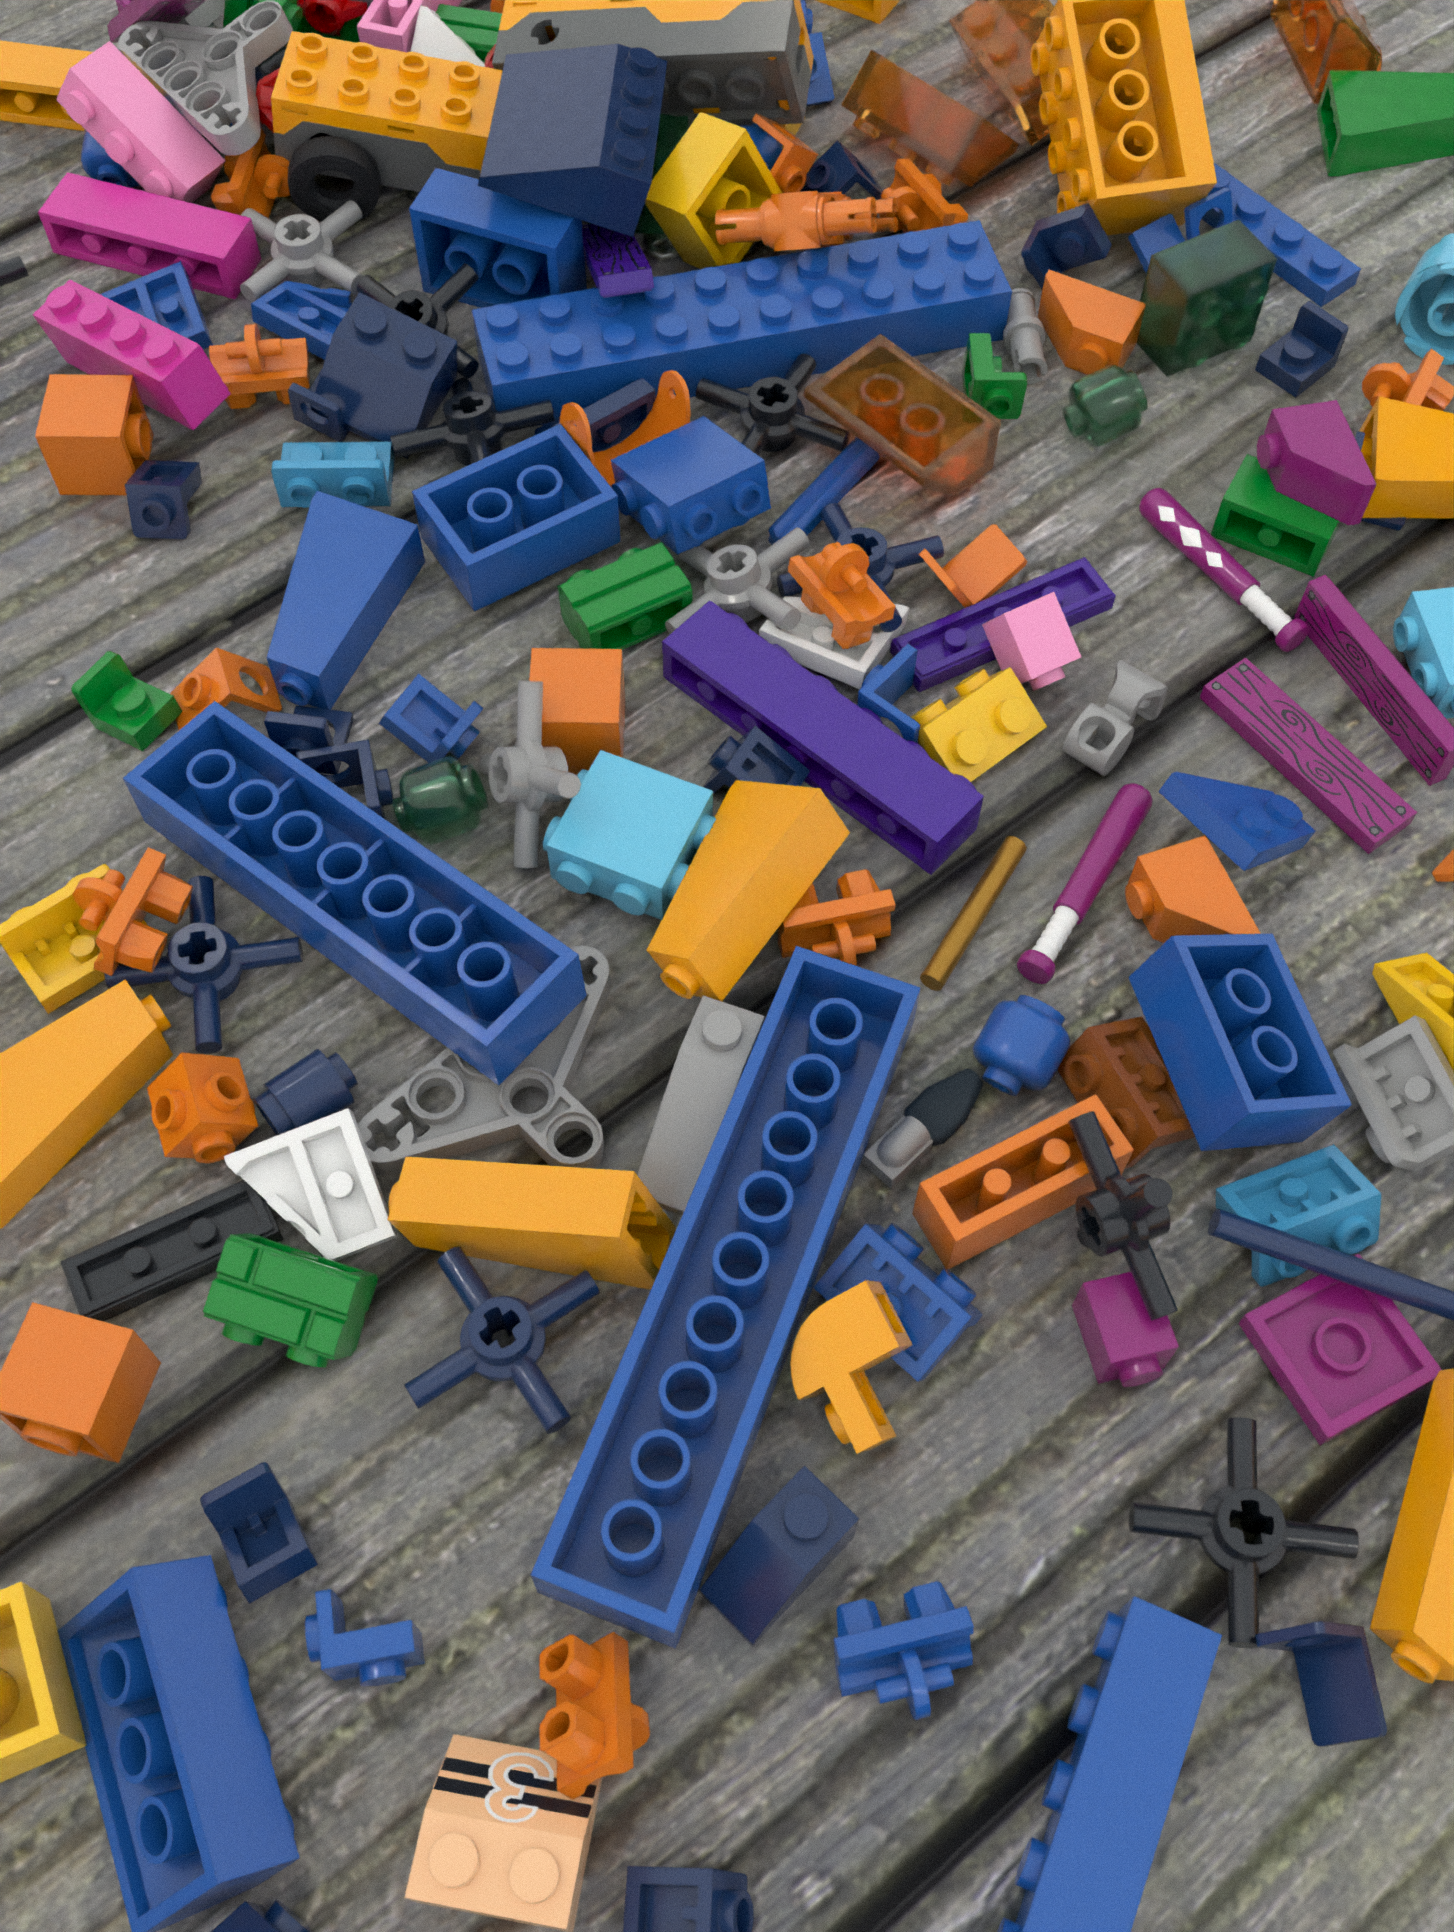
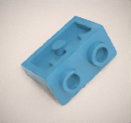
M392 442L283 443L281 460L272 462L271 473L281 507L308 508L317 491L364 507L390 506L395 456Z
M1335 1145L1216 1188V1209H1222L1346 1254L1358 1253L1366 1247L1375 1244L1379 1239L1381 1193ZM1251 1250L1252 1277L1261 1287L1285 1278L1299 1276L1307 1270Z

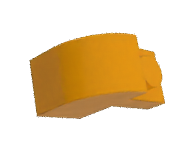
M865 1280L820 1305L802 1324L791 1352V1378L798 1400L817 1397L826 1392L831 1403L825 1405V1413L829 1424L841 1443L844 1445L852 1443L856 1454L871 1450L896 1437L864 1371L913 1346L881 1282Z

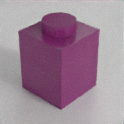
M1126 1272L1082 1284L1072 1304V1309L1098 1384L1120 1379L1123 1387H1133L1161 1377L1163 1375L1162 1368H1165L1179 1346L1168 1316L1151 1321L1132 1273Z

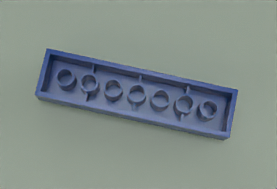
M216 701L212 702L123 777L145 823L498 1086L587 996L578 953Z

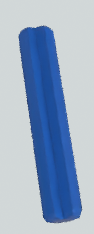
M866 434L856 436L769 527V543L773 545L796 527L808 535L822 521L821 512L823 508L831 503H838L879 460L880 455L878 451L881 448L879 442L876 439L871 440Z

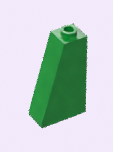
M1330 70L1317 109L1327 175L1338 177L1454 156V73Z

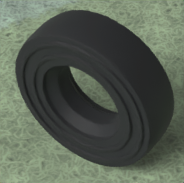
M318 137L304 142L294 151L288 166V188L291 198L300 210L319 221L326 219L349 200L359 206L362 212L361 219H363L374 210L378 202L380 174L374 158L360 145L339 137ZM323 171H338L351 177L354 185L345 191H331L319 186L314 178Z

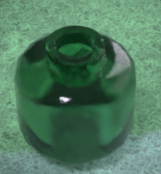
M1112 364L1076 380L1069 388L1070 404L1063 407L1062 412L1067 427L1074 438L1083 434L1091 445L1099 447L1137 429L1141 424L1142 412L1148 409L1144 389L1134 371L1129 370L1125 372L1119 366Z
M452 756L439 758L403 773L399 783L400 796L392 800L395 816L403 831L408 833L414 830L420 839L430 845L476 829L481 823L482 810L488 808L486 791L474 766L471 763L463 765Z

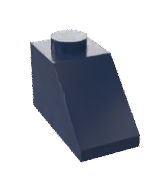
M804 1465L751 1520L699 1589V1592L753 1646L852 1541L859 1518Z

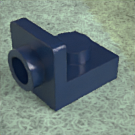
M1087 203L1037 220L1021 250V255L1027 271L1034 276L1042 290L1048 270L1061 274L1062 271L1104 259L1112 244L1090 204Z
M1308 301L1300 307L1293 329L1260 354L1255 371L1296 398L1335 367L1348 333V326L1313 302Z
M145 460L125 483L132 531L136 537L187 538L191 532L187 502L202 484L199 462Z
M754 726L738 741L728 736L720 744L707 763L715 770L703 787L715 793L724 784L730 788L736 780L801 786L810 770L758 727Z
M627 1866L623 1932H752L754 1909L751 1896L747 1891V1876L744 1873L712 1868Z

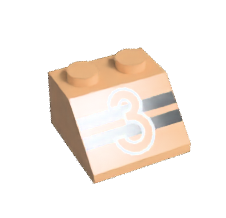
M453 1734L424 1810L405 1898L421 1904L573 1932L602 1778L593 1781L587 1786L583 1795L572 1800L557 1791V1760L541 1750Z

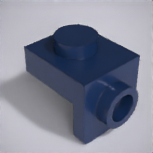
M262 1462L201 1496L200 1502L204 1513L219 1534L237 1585L249 1604L318 1565L295 1508L268 1463Z

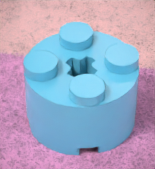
M1454 233L1444 236L1439 243L1428 249L1419 259L1398 299L1395 309L1397 325L1400 323L1406 335L1404 342L1408 348L1421 358H1424L1425 354L1432 348L1444 357L1441 363L1443 365L1454 364Z

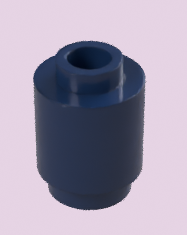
M316 1049L264 1083L266 1091L254 1098L253 1101L274 1133L280 1135L342 1111L355 1103L349 1090L358 1085V1082L337 1052L326 1057L319 1049Z

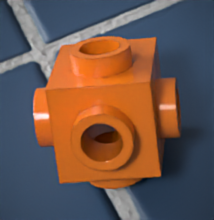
M181 1052L147 1087L152 1106V1121L158 1129L165 1157L193 1158L199 1163L218 1162L224 1160V1156L233 1153L235 1148L258 1127L255 1106L250 1098L239 1058Z

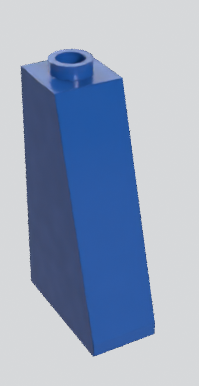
M320 491L315 493L310 503L266 657L278 694H281L285 699L296 705L305 706L309 704L317 708L332 709L425 563L417 524Z

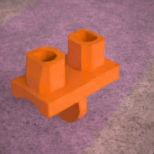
M262 128L260 138L251 149L239 155L225 156L224 170L230 182L215 184L211 200L217 210L242 215L244 210L252 208L269 219L275 198L290 195L288 188V166L290 161L268 151L265 144L266 135Z
M897 159L894 166V181L890 187L882 192L881 199L895 197L898 212L879 213V218L898 217L897 231L903 230L904 233L967 222L968 213L960 204H949L944 199L941 183L933 174H922L910 159Z
M245 324L244 341L209 346L210 361L231 393L225 399L231 409L250 408L257 402L256 393L272 391L276 392L278 401L285 405L291 404L288 389L292 383H296L306 389L310 388L309 349L306 338L261 340L258 325Z
M1432 348L1425 354L1418 370L1414 373L1408 374L1402 365L1397 362L1390 364L1382 363L1370 368L1362 381V391L1372 407L1380 396L1441 411L1451 402L1454 396V386L1437 375L1444 357Z
M839 542L826 545L822 552L814 556L803 557L797 555L789 559L788 572L803 588L801 601L810 612L821 615L825 614L833 623L831 636L842 649H849L870 641L873 626L892 620L895 605L866 573L869 566V556L860 545L850 543L842 546Z
M148 847L123 891L120 888L125 881V876L113 869L107 871L103 880L95 877H86L79 881L73 892L75 902L84 910L79 924L87 930L96 931L101 921H106L96 937V944L101 951L94 962L93 969L112 976L118 964L121 963L128 967L153 973L166 947L168 934L147 926L142 921L148 912L178 924L189 907L193 891L192 885L164 871L166 854Z
M867 869L845 873L837 879L836 891L838 900L819 903L814 885L811 884L779 926L778 945L782 958L791 957L795 947L799 946L857 966L856 955L876 951L875 939L891 935V911H895L896 906L891 889L880 891Z
M615 1632L590 1645L577 1636L569 1634L543 1649L539 1655V1679L556 1689V1707L547 1711L539 1725L540 1750L557 1760V1791L574 1800L583 1795L587 1786L596 1779L607 1775L623 1774L634 1768L633 1751L643 1746L650 1736L649 1716L642 1707L631 1703L628 1641Z

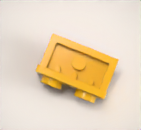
M1011 667L990 676L984 668L980 669L954 687L959 695L954 700L945 705L940 698L911 717L920 724L917 743L928 753L929 757L952 774L961 775L970 782L1047 727Z
M102 864L88 873L77 875L63 888L32 906L19 909L7 921L0 924L1 946L48 1014L105 980L104 973L93 968L94 962L101 951L96 944V937L106 921L102 920L96 931H90L79 924V920L84 910L75 902L73 892L79 881L83 878L95 877L103 880L107 871L110 870L107 864Z

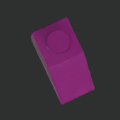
M1333 400L1272 409L1264 434L1258 438L1256 450L1259 465L1262 469H1267L1275 490L1347 525L1360 524L1376 487V482L1338 401Z

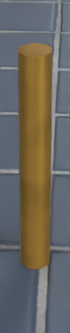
M1007 836L922 972L920 980L926 987L934 991H940L944 987L1025 854L1027 847L1019 838Z

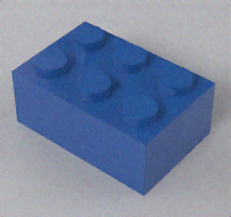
M439 168L434 170L409 207L423 292L434 294L464 263L468 264L476 272L479 280L458 302L479 308L587 289L582 220L479 187V179Z
M561 424L412 491L421 538L474 612L621 542L618 495Z
M1272 933L1171 936L1128 977L1201 1151L1303 1142L1352 1106Z

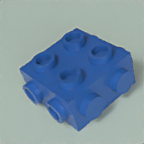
M705 416L611 460L615 483L612 484L611 488L618 495V507L621 513L633 517L644 526L651 538L659 539L677 555L698 547L704 541L733 527L741 526L751 518L771 509L765 460Z

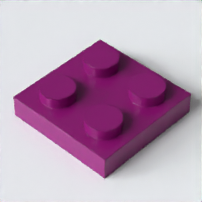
M1359 1253L1355 1255V1257L1363 1259ZM1321 1274L1250 1311L1238 1323L1320 1446L1433 1383L1439 1371L1442 1370L1392 1299Z

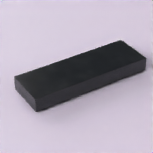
M242 1180L60 1261L79 1314L104 1322L216 1271L225 1241L230 1237V1234L252 1233L276 1242L284 1240L269 1204L245 1180Z

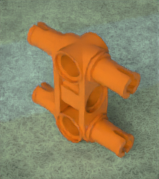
M818 191L771 194V198L763 201L761 207L731 210L718 209L715 214V225L736 224L737 227L735 229L716 230V238L719 245L763 241L765 246H769L774 251L841 245L847 243L848 240H852L854 234L897 232L898 217L877 218L879 213L898 212L897 200L895 197L875 200L873 196L865 199L851 200L849 196L846 197L842 192L818 193Z

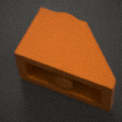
M1048 270L1044 279L1037 317L1042 321L1044 329L1065 367L1114 384L1137 344L1146 304Z
M1205 835L1137 857L1130 879L1125 887V896L1131 913L1136 919L1143 920L1152 939L1165 943L1171 936L1261 934Z

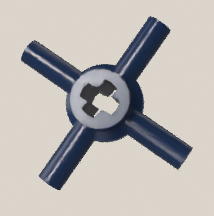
M831 503L825 506L821 512V517L835 543L839 542L842 546L854 543L860 545L869 556V566L866 573L891 601L892 599L885 586L892 580L895 569L925 562L919 555L923 549H926L934 559L944 556L943 543L938 535L887 548L885 537L878 531L864 527L852 528L839 504ZM790 573L777 575V586L782 598L802 593L803 588ZM896 607L893 619L879 624L883 632H892L900 627L902 618Z
M195 876L188 881V884L193 886L191 902L189 904L190 924L181 928L173 935L168 945L167 956L160 958L153 973L119 963L112 976L105 973L104 975L108 989L125 979L130 987L170 981L176 991L193 999L195 1050L202 1054H213L222 1049L220 1001L228 998L236 990L243 970L303 962V950L299 937L239 945L231 934L216 927L213 879L207 876Z
M454 1247L440 1256L437 1263L466 1306L469 1314L461 1329V1349L404 1384L416 1407L420 1409L474 1373H477L493 1381L513 1380L546 1433L551 1434L558 1431L570 1421L571 1416L537 1365L545 1348V1328L600 1294L595 1281L588 1271L584 1270L532 1304L510 1296L493 1297L461 1247ZM505 1329L509 1337L514 1336L515 1341L511 1345L501 1348L497 1339L493 1342L492 1335Z

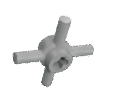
M347 201L320 223L315 218L304 214L290 215L275 223L252 208H247L243 211L241 216L251 218L255 235L272 244V261L240 285L241 292L247 300L254 302L285 278L287 281L310 284L312 286L328 278L344 289L351 291L352 294H358L357 284L363 275L333 258L332 246L334 239L362 218V212L355 202Z
M796 527L759 555L746 545L726 546L714 554L700 545L678 554L681 560L706 576L704 582L705 594L665 622L669 634L675 631L709 600L727 613L738 615L745 622L751 621L763 614L785 630L794 629L800 622L801 613L797 608L770 591L772 587L771 574L787 563L791 557L798 555L809 547L810 542L803 530Z
M518 681L517 742L514 747H497L493 753L485 754L480 760L482 773L489 776V785L494 799L498 803H515L514 867L519 868L538 867L540 808L543 803L559 802L563 797L573 798L578 794L581 787L578 776L568 772L567 760L563 751L559 747L542 746L543 681Z

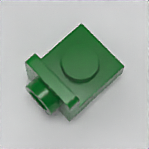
M969 333L962 369L967 419H1018L1021 415L1028 384L1026 373L1002 372L1001 356H993L990 333Z
M107 651L71 688L75 698L96 729L141 751H144L183 712L173 695L133 677L122 657L112 651Z

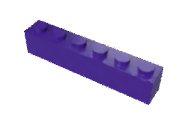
M709 600L662 641L663 677L742 736L754 726L758 727L810 770L804 782L813 788H820L827 799L930 875L977 830L984 796L977 792L974 785L968 779L949 772L931 759L919 744L913 741H906L885 726L873 711L867 708H860L840 694L828 679L823 676H815L794 661L783 647L777 644H770L749 629L746 622L738 615L727 613Z

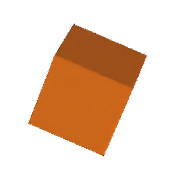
M50 374L35 438L60 495H126L125 483L145 460H149L154 436L133 375Z
M532 648L529 680L543 681L542 746L559 747L566 757L568 772L578 775L582 769L589 771L600 750L623 758L626 700L622 649Z
M32 1302L0 1371V1419L19 1434L23 1440L42 1449L72 1457L77 1456L78 1452L119 1463L161 1362L132 1329Z

